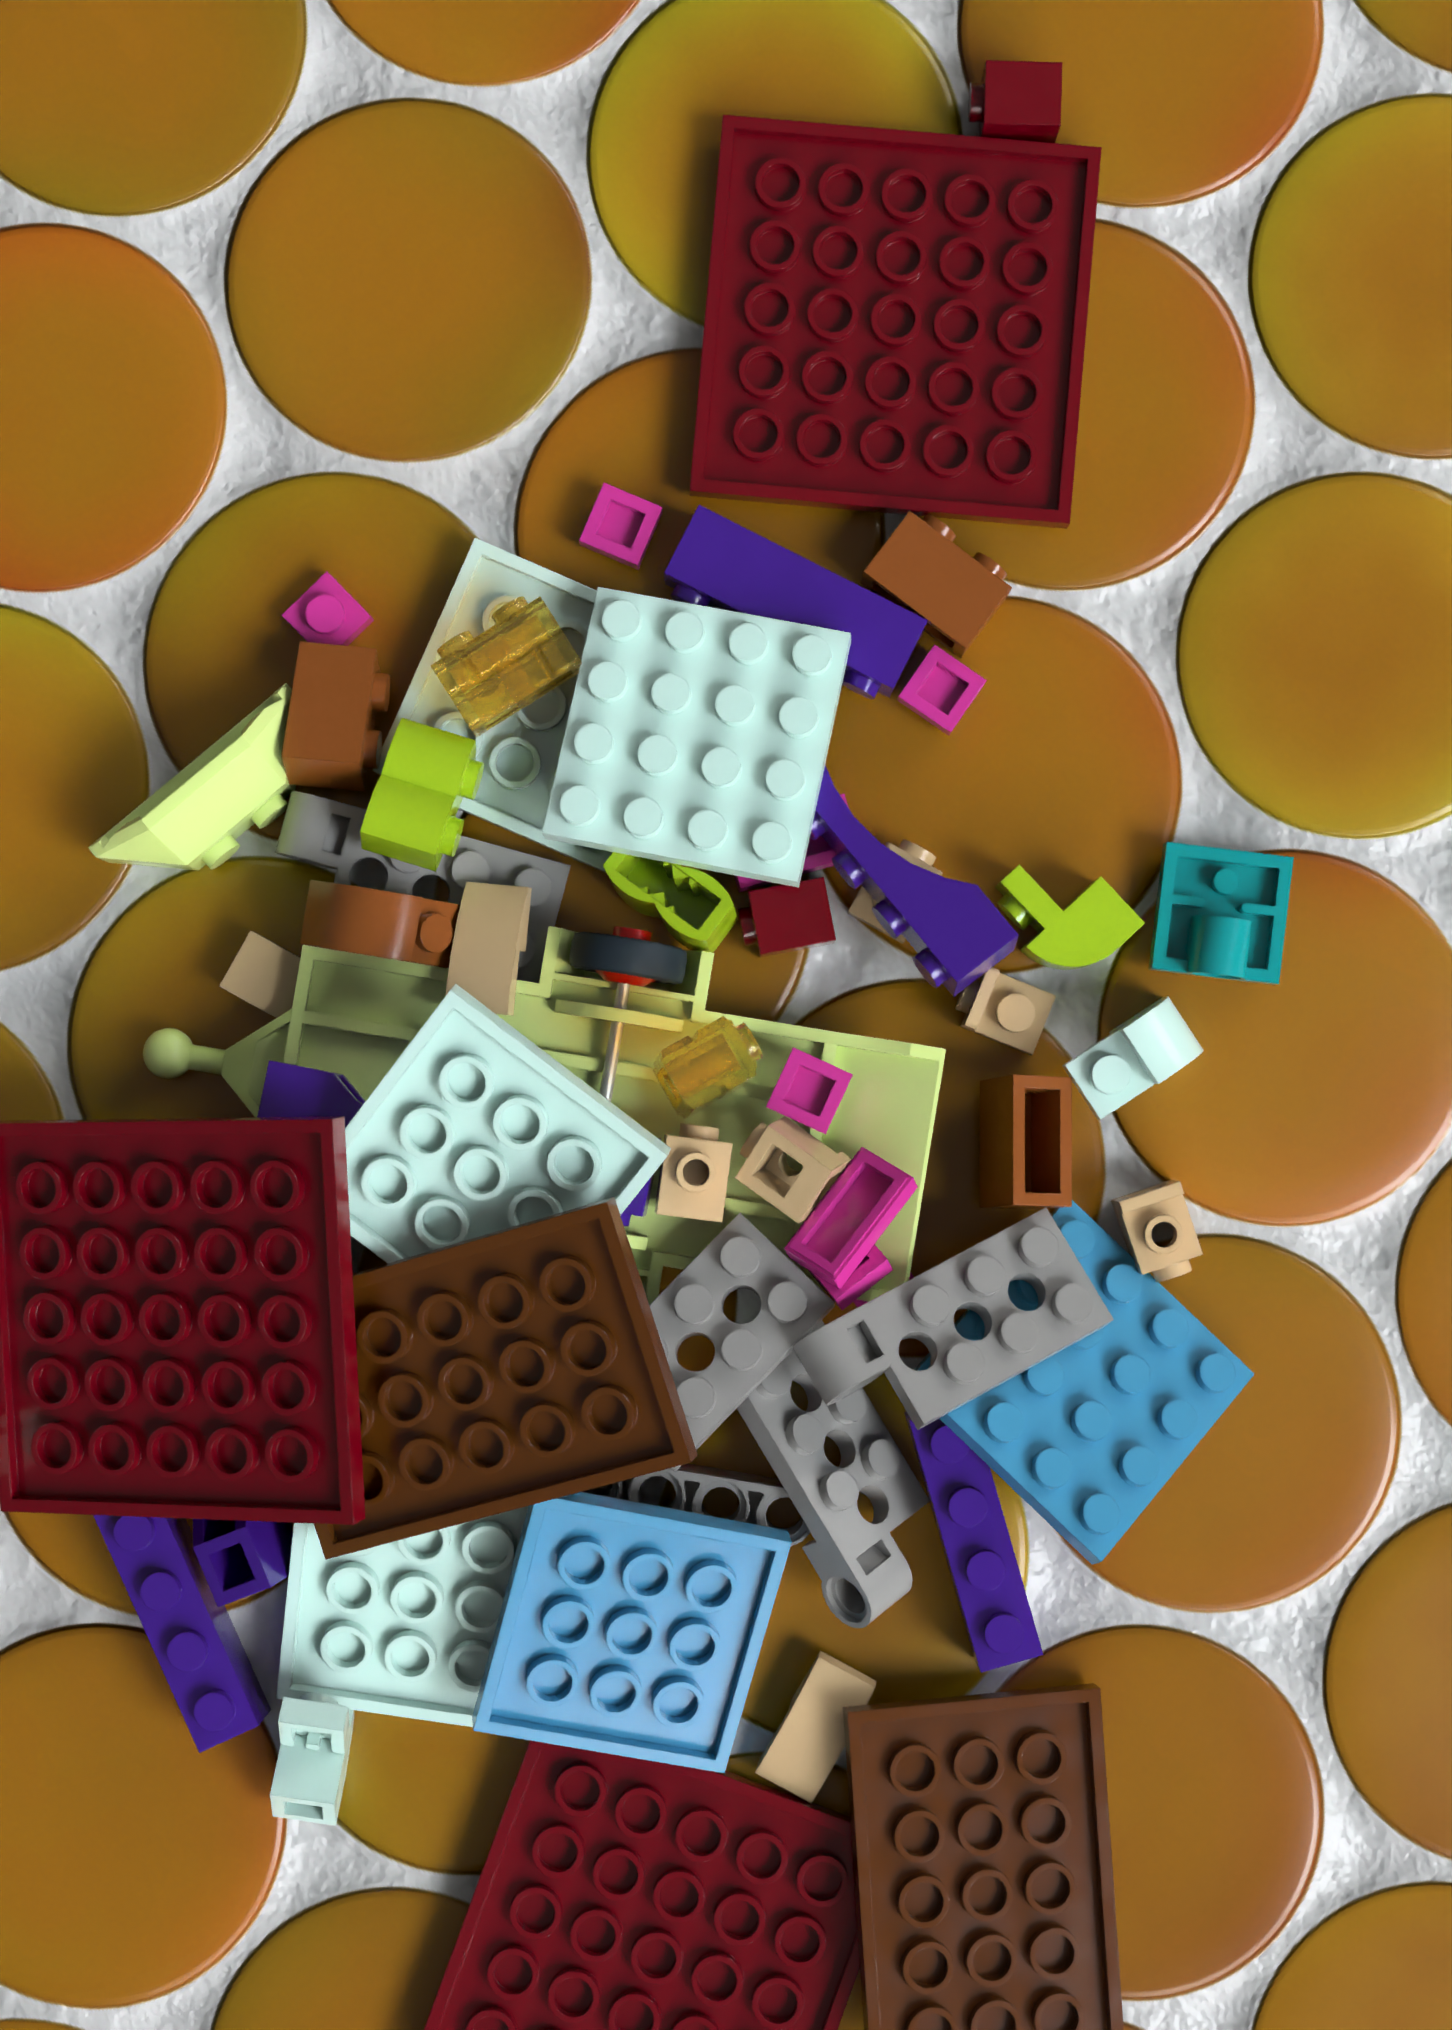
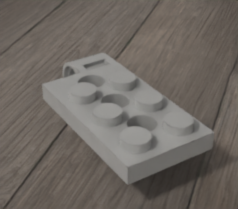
M291 791L275 853L306 863L336 869L333 883L351 885L349 874L352 866L363 859H374L382 864L387 873V883L383 889L384 891L412 895L413 885L419 878L433 875L446 883L449 890L448 903L461 904L466 882L532 888L526 952L519 953L517 980L539 983L548 926L555 927L571 865L461 836L455 855L451 857L443 854L435 872L362 849L360 830L367 809L303 792Z
M1044 1208L822 1326L796 1343L793 1349L826 1406L853 1394L885 1373L917 1430L1102 1329L1114 1319L1048 1209ZM1023 1280L1033 1286L1038 1295L1036 1310L1024 1311L1017 1308L1011 1302L1008 1295L1010 1281ZM970 1309L982 1318L985 1333L981 1340H968L957 1332L954 1326V1314L957 1310ZM912 1338L924 1343L930 1353L928 1369L921 1371L913 1370L902 1362L899 1356L901 1340Z
M741 1213L649 1305L696 1450L793 1350V1346L805 1338L835 1307V1302ZM734 1290H751L761 1300L759 1314L749 1323H734L723 1313L724 1301ZM691 1336H703L709 1339L715 1347L714 1359L704 1370L689 1371L678 1362L677 1353L679 1346L685 1339ZM681 1465L672 1467L671 1469L674 1472H676L681 1467Z
M821 1320L809 1334L824 1326V1322ZM793 1349L737 1407V1410L814 1537V1540L809 1541L802 1549L822 1580L821 1588L825 1602L840 1621L853 1628H863L910 1591L913 1582L911 1569L890 1532L930 1500L864 1389L861 1388L842 1400L826 1406ZM792 1381L800 1384L807 1394L808 1407L806 1411L798 1408L792 1400L790 1393ZM826 1436L835 1441L839 1447L841 1454L839 1467L833 1465L825 1455L824 1442ZM859 1492L865 1494L872 1503L874 1511L872 1523L866 1521L858 1510L857 1500Z

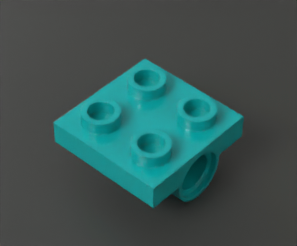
M1173 842L1164 843L1148 970L1270 985L1279 984L1294 857Z

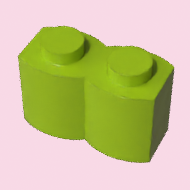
M401 718L391 741L382 773L374 788L360 830L361 848L435 872L443 854L453 857L459 845L464 827V820L455 817L463 797L471 800L475 798L484 770V763L476 761V740Z
M612 852L603 864L612 886L627 905L644 915L661 918L672 937L690 950L714 953L738 921L733 901L728 892L717 880L700 870Z

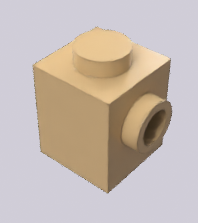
M680 1123L679 1136L664 1135V1143L671 1150L667 1158L660 1165L655 1203L656 1214L714 1222L723 1221L733 1144L718 1141L719 1128Z

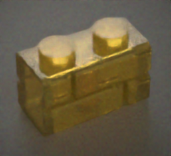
M522 596L505 604L492 615V619L495 622L494 626L475 638L470 631L462 632L451 638L437 650L441 659L430 665L476 738L579 673L582 661L541 597L528 604L525 597Z
M723 1016L697 1030L692 1038L686 1036L661 1050L653 1062L654 1069L652 1071L677 1116L680 1115L686 1119L710 1106L716 1099L721 1100L749 1083L756 1076V1061L763 1058V1055L755 1037L744 1022L735 1027L732 1020L729 1021Z

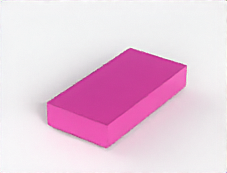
M861 1147L784 1247V1250L789 1258L836 1288L841 1289L918 1188L914 1178L864 1147Z

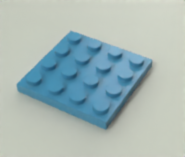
M1072 1200V1207L1055 1208L1051 1216L1114 1320L1102 1329L939 1419L1093 1565L1103 1561L1254 1376V1373L1159 1282H1155L1154 1277L1150 1273L1139 1274L1133 1257ZM1023 1280L1010 1281L1008 1295L1011 1302L1017 1308L1024 1311L1036 1310L1038 1295L1033 1286ZM967 1309L954 1323L957 1332L965 1339L976 1341L981 1340L984 1336L985 1326L982 1318L970 1309ZM930 1353L925 1356L914 1370L928 1369Z
M578 1492L529 1505L472 1716L473 1731L725 1773L792 1541L788 1530L585 1492Z

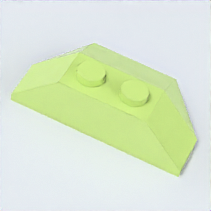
M287 683L282 685L267 700L105 835L88 847L96 858L109 863L198 871L205 865L211 870L215 869L227 861L240 848V844L236 839L254 824L259 829H262L275 821L286 811L288 802L285 798L296 788V785H289L281 757L292 688Z

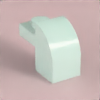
M1166 996L1109 1032L1110 1035L1062 1066L1068 1076L1072 1077V1082L1097 1120H1101L1154 1084H1160L1198 1057L1204 1050L1169 996Z
M318 1693L303 1694L300 1696V1699L283 1697L278 1719L280 1749L270 1791L272 1817L336 1826L347 1772L354 1710H350L348 1706L339 1705L338 1701L330 1696Z

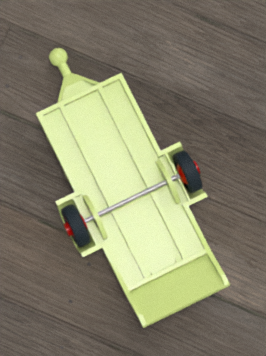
M548 926L539 983L517 980L514 1015H496L654 1136L661 1138L662 1142H664L665 1134L679 1136L680 1123L719 1128L718 1141L733 1144L722 1222L656 1214L655 1203L660 1173L659 1166L654 1174L646 1216L631 1215L629 1226H624L649 1305L659 1295L663 1266L684 1270L739 1213L748 1219L789 1258L784 1247L804 1221L798 1224L735 1177L746 1161V1158L740 1154V1151L752 1131L761 1122L768 1126L785 1116L766 1106L793 1047L849 1072L853 1076L826 1134L789 1117L787 1118L837 1154L842 1151L853 1159L860 1148L864 1147L912 1176L918 1186L875 1243L877 1248L888 1259L893 1271L857 1299L869 1302L909 1281L946 1049L706 1011L714 953L682 950L679 947L651 942L652 932L614 926L613 934L608 935L592 932L578 933ZM302 945L292 1009L226 1050L194 1045L191 1039L178 1029H160L151 1034L146 1040L143 1048V1059L147 1068L154 1075L165 1079L177 1078L188 1070L222 1075L254 1117L258 1116L269 1060L343 1074L360 1095L367 1100L444 999L449 968ZM787 1154L786 1159L790 1168L795 1171H801L803 1165ZM789 1258L807 1277H809L824 1293L827 1294V1292L822 1288V1286L816 1281V1279L805 1267Z

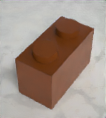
M909 511L863 571L861 584L873 593L928 620L924 631L959 658H962L1006 600L1012 587L1003 581L1007 576L1006 572L991 558L980 552H976L971 557L955 545L953 541L956 535L942 521L930 514H926L921 519Z
M299 642L281 756L289 785L365 792L368 769H378L381 761L382 732L374 730L377 711L387 712L390 698V674L380 672L376 648Z
M1013 1074L981 1080L980 1208L1041 1210L1044 1208L1072 1207V1077Z

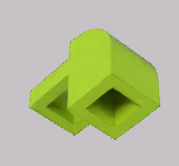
M1020 864L995 886L1003 895L997 904L1006 916L1021 930H1024L1030 924L1038 932L1020 951L1034 962L1049 968L1073 970L1099 962L1114 953L1145 924L1102 876L1089 884L1063 910Z

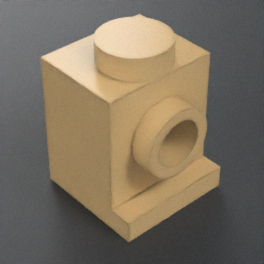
M784 1116L768 1126L761 1122L752 1131L741 1148L740 1154L746 1158V1161L735 1178L799 1224L807 1219L852 1158L842 1151L837 1154ZM787 1154L803 1165L801 1171H795L790 1168L786 1159Z
M1168 1180L1111 1200L1128 1253L1133 1257L1138 1273L1144 1275L1152 1272L1155 1282L1169 1280L1191 1272L1192 1267L1189 1259L1203 1255L1183 1196L1184 1191L1180 1181ZM1160 1222H1167L1173 1229V1238L1165 1246H1157L1151 1236L1153 1227Z

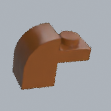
M310 880L300 944L449 968L460 905L402 893Z

